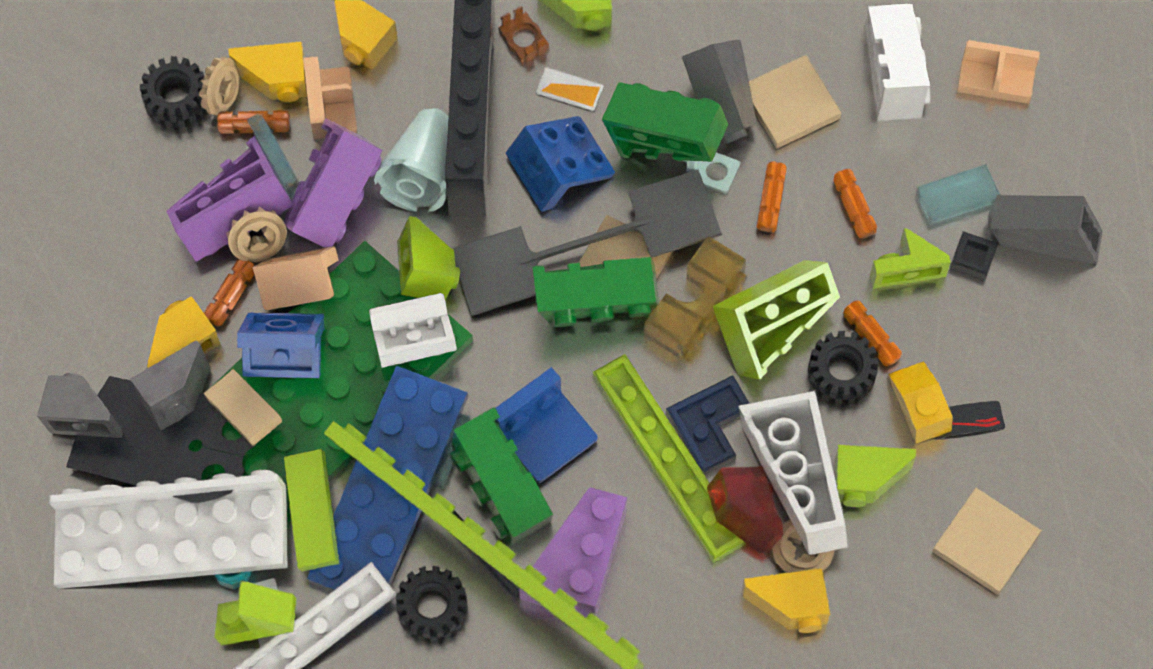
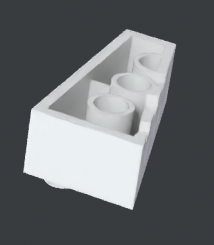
M815 391L739 406L743 431L808 554L812 555L848 548L846 526Z

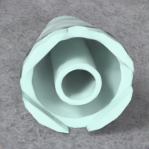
M436 108L420 111L380 164L374 178L375 185L377 182L382 187L380 194L395 206L417 212L418 207H429L428 212H431L443 206L447 197L445 171L448 116L445 112Z

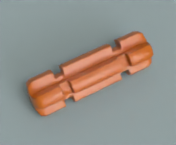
M274 110L273 114H268V111H239L238 115H233V112H220L217 117V126L222 134L234 133L235 130H239V133H269V129H274V132H287L290 128V116L286 110Z
M772 161L767 164L756 226L759 231L769 233L776 231L787 169L784 163Z
M844 169L834 174L833 182L837 191L842 194L840 197L851 222L855 223L853 227L857 236L864 239L876 233L877 225L873 216L869 215L870 209L859 185L855 183L857 180L851 169Z
M238 259L231 269L234 273L227 275L214 295V304L209 303L205 309L204 314L212 325L217 327L223 325L228 317L227 310L231 311L246 289L247 285L244 283L246 281L250 282L253 278L254 264L249 260L242 261Z
M853 301L844 309L843 316L851 325H856L855 331L862 339L865 337L869 340V348L874 346L879 354L877 358L884 366L889 367L901 358V350L894 342H889L888 339L890 337L872 315H867L866 312L868 310L861 301Z

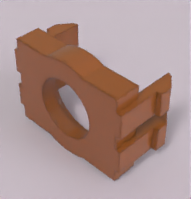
M519 6L512 10L514 13L512 20L510 13L500 17L502 25L499 26V32L505 39L508 48L517 56L522 64L533 60L536 55L540 56L549 49V43L542 35L540 27L533 22L527 12L523 13V7ZM527 30L534 35L535 39L531 45L521 47L514 42V35L518 31Z

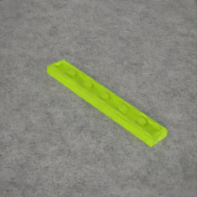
M626 354L593 371L594 380L712 563L714 564L745 546L747 543L746 538Z

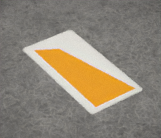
M546 67L536 93L594 111L604 86Z

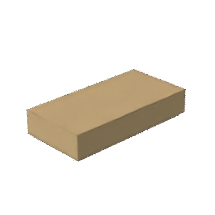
M234 369L204 393L207 400L252 446L283 422L279 414Z

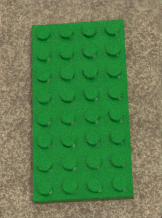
M366 241L362 242L329 274L334 292L333 297L296 305L289 312L295 314H324V330L321 335L320 378L243 377L241 358L219 379L221 380L234 369L279 414L283 421L258 441L255 447L250 448L242 456V467L245 470L241 477L251 476V472L257 470H269L274 472V474H278L286 484L287 523L291 520L284 457L322 449L325 452L328 480L330 482L353 459L352 456L324 434L333 421L343 429L349 423L367 437L396 366L434 380L473 341V335L448 314L456 342V351L382 367L369 310L417 298L401 295L399 270ZM229 422L225 423L222 428V435L227 440H236L242 436ZM200 440L191 441L188 447L189 450L192 452L199 451L202 448V442ZM212 464L203 470L201 478L202 480H212L214 475L226 474L223 466Z

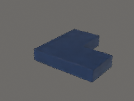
M733 375L666 408L669 420L704 475L736 460L737 455L720 426L740 417L739 406L750 403Z

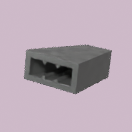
M740 39L714 43L682 56L696 99L708 98L721 105L728 122V127L723 136L726 143L747 136L745 129L757 125Z
M996 195L994 209H991L988 214V228L993 232L1001 246L1097 264L1103 230L1084 196Z

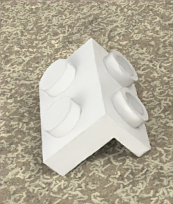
M442 293L369 310L382 367L457 350L445 298Z

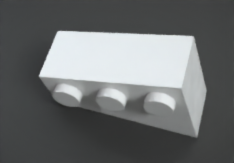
M912 4L868 7L865 28L877 120L921 118L924 105L930 104V84L926 70L925 52L920 43V18L915 17Z

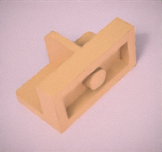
M968 40L962 57L957 92L1029 104L1040 52Z
M318 56L303 58L310 123L314 140L325 138L327 131L321 128L325 118L357 133L349 67L320 70Z
M335 246L269 258L254 266L253 270L264 309H277L333 297L334 292L327 267L339 261Z

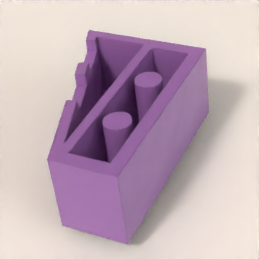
M325 118L321 128L326 130L327 134L320 151L313 149L309 160L315 164L306 181L299 182L292 199L294 206L288 209L284 223L290 231L327 248L332 247L334 243H338L344 236L347 228L345 222L351 210L357 209L364 196V190L362 189L369 176L373 177L378 171L382 160L380 155L383 150L364 137Z
M255 136L246 142L249 149L234 162L228 158L220 165L223 171L207 185L201 181L166 211L175 232L196 262L205 256L214 254L219 248L228 244L226 232L231 230L232 220H239L243 217L244 210L252 213L256 212L260 206L268 212L274 210L280 216L285 210L294 206L274 166Z
M591 487L588 488L533 565L536 570L547 578L543 585L554 594L560 588L578 602L574 609L584 617H587L590 612L595 616L597 615L627 511V497ZM519 588L520 600L539 604Z

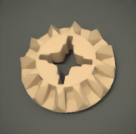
M223 56L221 58H214L211 66L206 67V75L201 80L203 85L199 92V96L202 97V108L206 109L208 114L218 116V113L226 112L229 109L239 89L237 65L233 59Z
M260 206L256 212L249 213L244 210L243 217L239 220H232V228L226 232L228 246L233 255L242 261L260 262L269 259L284 245L287 236L286 225L274 210L268 212ZM261 228L265 237L256 235L252 238L250 237L248 231L253 230L257 232Z
M786 521L777 529L771 548L775 563L785 573L822 568L824 571L829 567L834 550L811 556L803 554L801 558L799 557L795 560L796 547L792 543L796 542L801 545L803 542L792 521Z

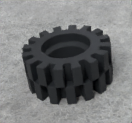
M170 56L171 63L166 64L165 59L162 58L158 60L160 67L156 68L153 63L148 67L150 75L143 73L141 77L143 84H140V92L144 107L150 118L154 117L155 122L159 125L165 121L168 128H173V122H177L179 128L185 127L184 120L189 119L190 123L193 124L197 121L196 113L201 117L205 113V109L201 106L202 97L199 96L203 85L201 80L205 76L203 71L200 72L199 66L195 62L191 65L189 59L183 57L181 63H179L177 56ZM171 83H184L189 88L187 96L177 102L165 101L161 97V92L164 87Z
M844 330L838 331L837 337H834L831 332L825 336V341L820 339L816 343L815 349H812L808 365L809 383H814L813 390L815 393L822 392V399L827 402L831 397L835 399V405H841L842 400H847L848 405L854 404L857 397L861 401L866 397L867 391L870 392L874 386L879 366V360L875 358L876 350L874 346L868 348L869 340L865 337L861 341L857 340L858 333L852 332L851 337H846ZM837 356L849 357L856 363L858 372L849 380L837 379L829 371V362Z
M433 565L432 570L426 571V567L423 566L419 568V573L414 574L413 571L407 575L408 580L406 582L401 581L399 585L400 591L399 593L396 592L395 598L397 614L402 627L405 626L406 632L409 635L413 636L415 634L418 640L423 642L425 638H430L431 643L438 642L439 637H444L445 640L451 638V632L455 631L457 633L461 629V622H465L467 617V596L465 588L462 587L461 580L458 576L454 578L452 571L445 569L442 572L439 566ZM427 591H438L447 600L445 611L434 618L423 616L416 607L418 598Z

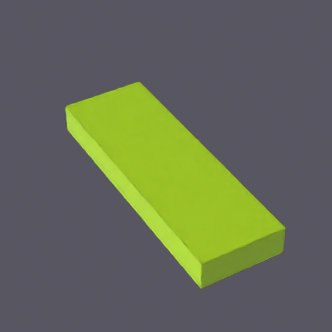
M322 449L284 457L298 569L303 572L339 564L325 452Z

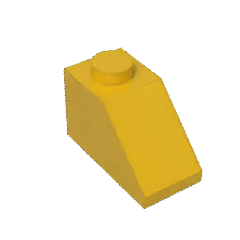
M334 0L344 56L353 64H363L372 70L398 39L396 22L362 0Z
M302 41L228 48L229 58L235 61L239 77L271 101L293 102L299 98L308 97Z
M192 296L184 301L178 300L170 304L164 313L159 316L147 363L148 368L196 340L199 342L204 355L221 345L216 330Z
M924 361L888 374L915 444L952 431L953 416L938 381Z
M822 568L744 579L742 587L743 598L788 630L798 628L801 633H809L822 629V625H827L830 609Z

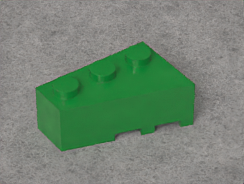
M618 82L602 117V121L621 158H630L632 152H645L647 159H657L659 153L673 154L672 158L674 160L712 162L728 127V122L721 105L708 98L698 100L685 97L679 92L672 90L667 92L653 90L641 83L631 85Z
M651 257L606 260L602 262L603 264L580 267V263L567 264V269L545 272L544 266H532L538 313L548 323L553 322L554 327L572 326L577 324L576 319L591 317L592 322L609 321L614 319L613 314L628 312L629 317L650 315L652 308L660 307L655 264Z
M494 406L454 429L452 449L454 451L449 454L460 473L466 471L474 483L469 487L480 506L486 504L494 516L489 520L500 539L506 537L509 543L513 545L552 521L553 513L531 472L526 471L515 451L518 449L513 439L507 440L497 424L496 419L500 418Z

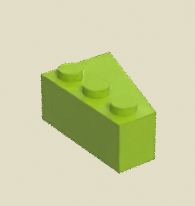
M803 260L713 306L737 375L761 379L768 372L766 368L780 354H785L792 347L791 342L804 329L809 330L840 298L828 262Z

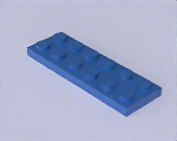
M396 366L369 429L367 438L364 441V445L373 452L377 447L383 449L396 460L392 466L402 475L407 470L411 471L426 483L422 490L429 494L454 429L469 397L468 392ZM356 460L333 515L339 564L310 570L307 580L334 591L372 562L391 586L421 510Z

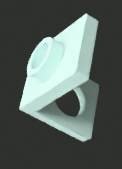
M717 152L712 162L684 161L687 162L686 173L699 169L705 187L723 194L728 193L740 167V161ZM713 163H720L726 167L727 176L719 181L712 180L706 174L707 167Z

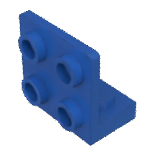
M579 116L525 126L505 152L541 211L553 209L569 187L609 179L615 173L591 132Z
M552 367L496 407L500 418L496 419L497 424L507 440L513 439L518 449L515 451L524 468L531 472L537 483H542L598 440L594 430L561 392V378Z

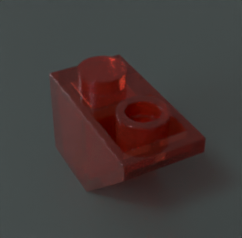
M763 466L721 468L707 486L716 521L759 553L768 554L783 536V523L781 517L777 515L772 498V486L767 481Z

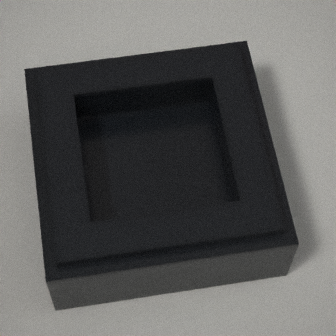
M963 231L950 268L986 280L998 243Z

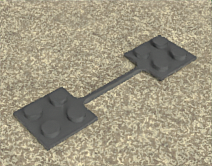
M699 169L628 191L635 212L633 222L537 253L529 249L521 226L453 247L455 265L460 268V281L471 315L473 316L535 296L532 266H537L541 260L630 231L641 233L651 258L721 236L722 232Z

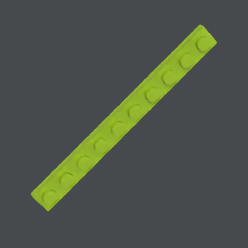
M333 421L324 432L336 445L622 669H642L644 667V664L636 658L641 651L623 637L616 642L605 634L609 628L607 624L591 612L586 618L574 609L578 604L575 599L560 588L555 594L543 585L547 580L543 574L530 564L525 569L518 566L512 561L516 554L499 540H497L494 546L482 537L486 532L485 529L468 516L463 522L452 514L456 507L439 493L434 498L426 494L422 490L426 483L411 471L407 470L402 475L392 466L396 460L383 449L377 447L373 452L362 444L367 437L348 423L343 429Z

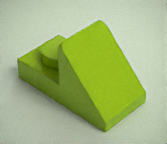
M904 228L900 240L903 256L897 253L885 254L879 257L878 260H873L870 272L874 289L946 277L951 261L948 254L911 230Z
M241 582L239 600L218 604L214 638L220 645L294 632L296 597L291 593L249 582Z

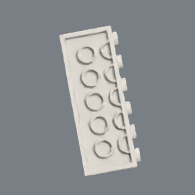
M269 470L253 471L251 476L235 477L232 474H217L212 477V480L202 481L183 477L176 479L174 483L160 485L154 481H143L137 483V487L122 488L118 485H103L99 487L98 491L88 492L69 488L62 490L61 494L49 495V504L55 509L54 585L58 589L287 568L286 484L278 474H274V472ZM233 490L232 493L201 503H192L171 497Z

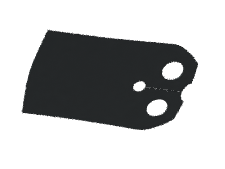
M109 376L97 396L123 430L122 438L76 435L66 467L135 486L143 481L158 482L159 485L171 484L176 479L183 477L202 481L201 475L203 470L212 464L223 466L226 474L241 477L245 470L242 467V456L250 448L255 447V445L252 446L243 436L236 440H227L223 437L222 428L228 421L207 400L204 393H199L194 411L165 429L160 430L140 401L131 380ZM193 440H200L202 442V448L197 452H192L188 448ZM233 490L171 497L187 502L201 503L232 493Z

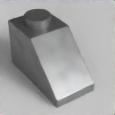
M196 340L132 377L130 380L140 401L160 430H163L194 411L199 393L203 390L211 368L199 342Z
M65 373L63 376L48 375L37 417L51 434L122 438L123 430L84 377L75 373Z

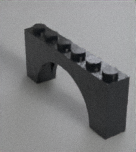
M454 0L445 171L449 216L486 217L488 189V94L491 51L494 52L495 38L494 0Z

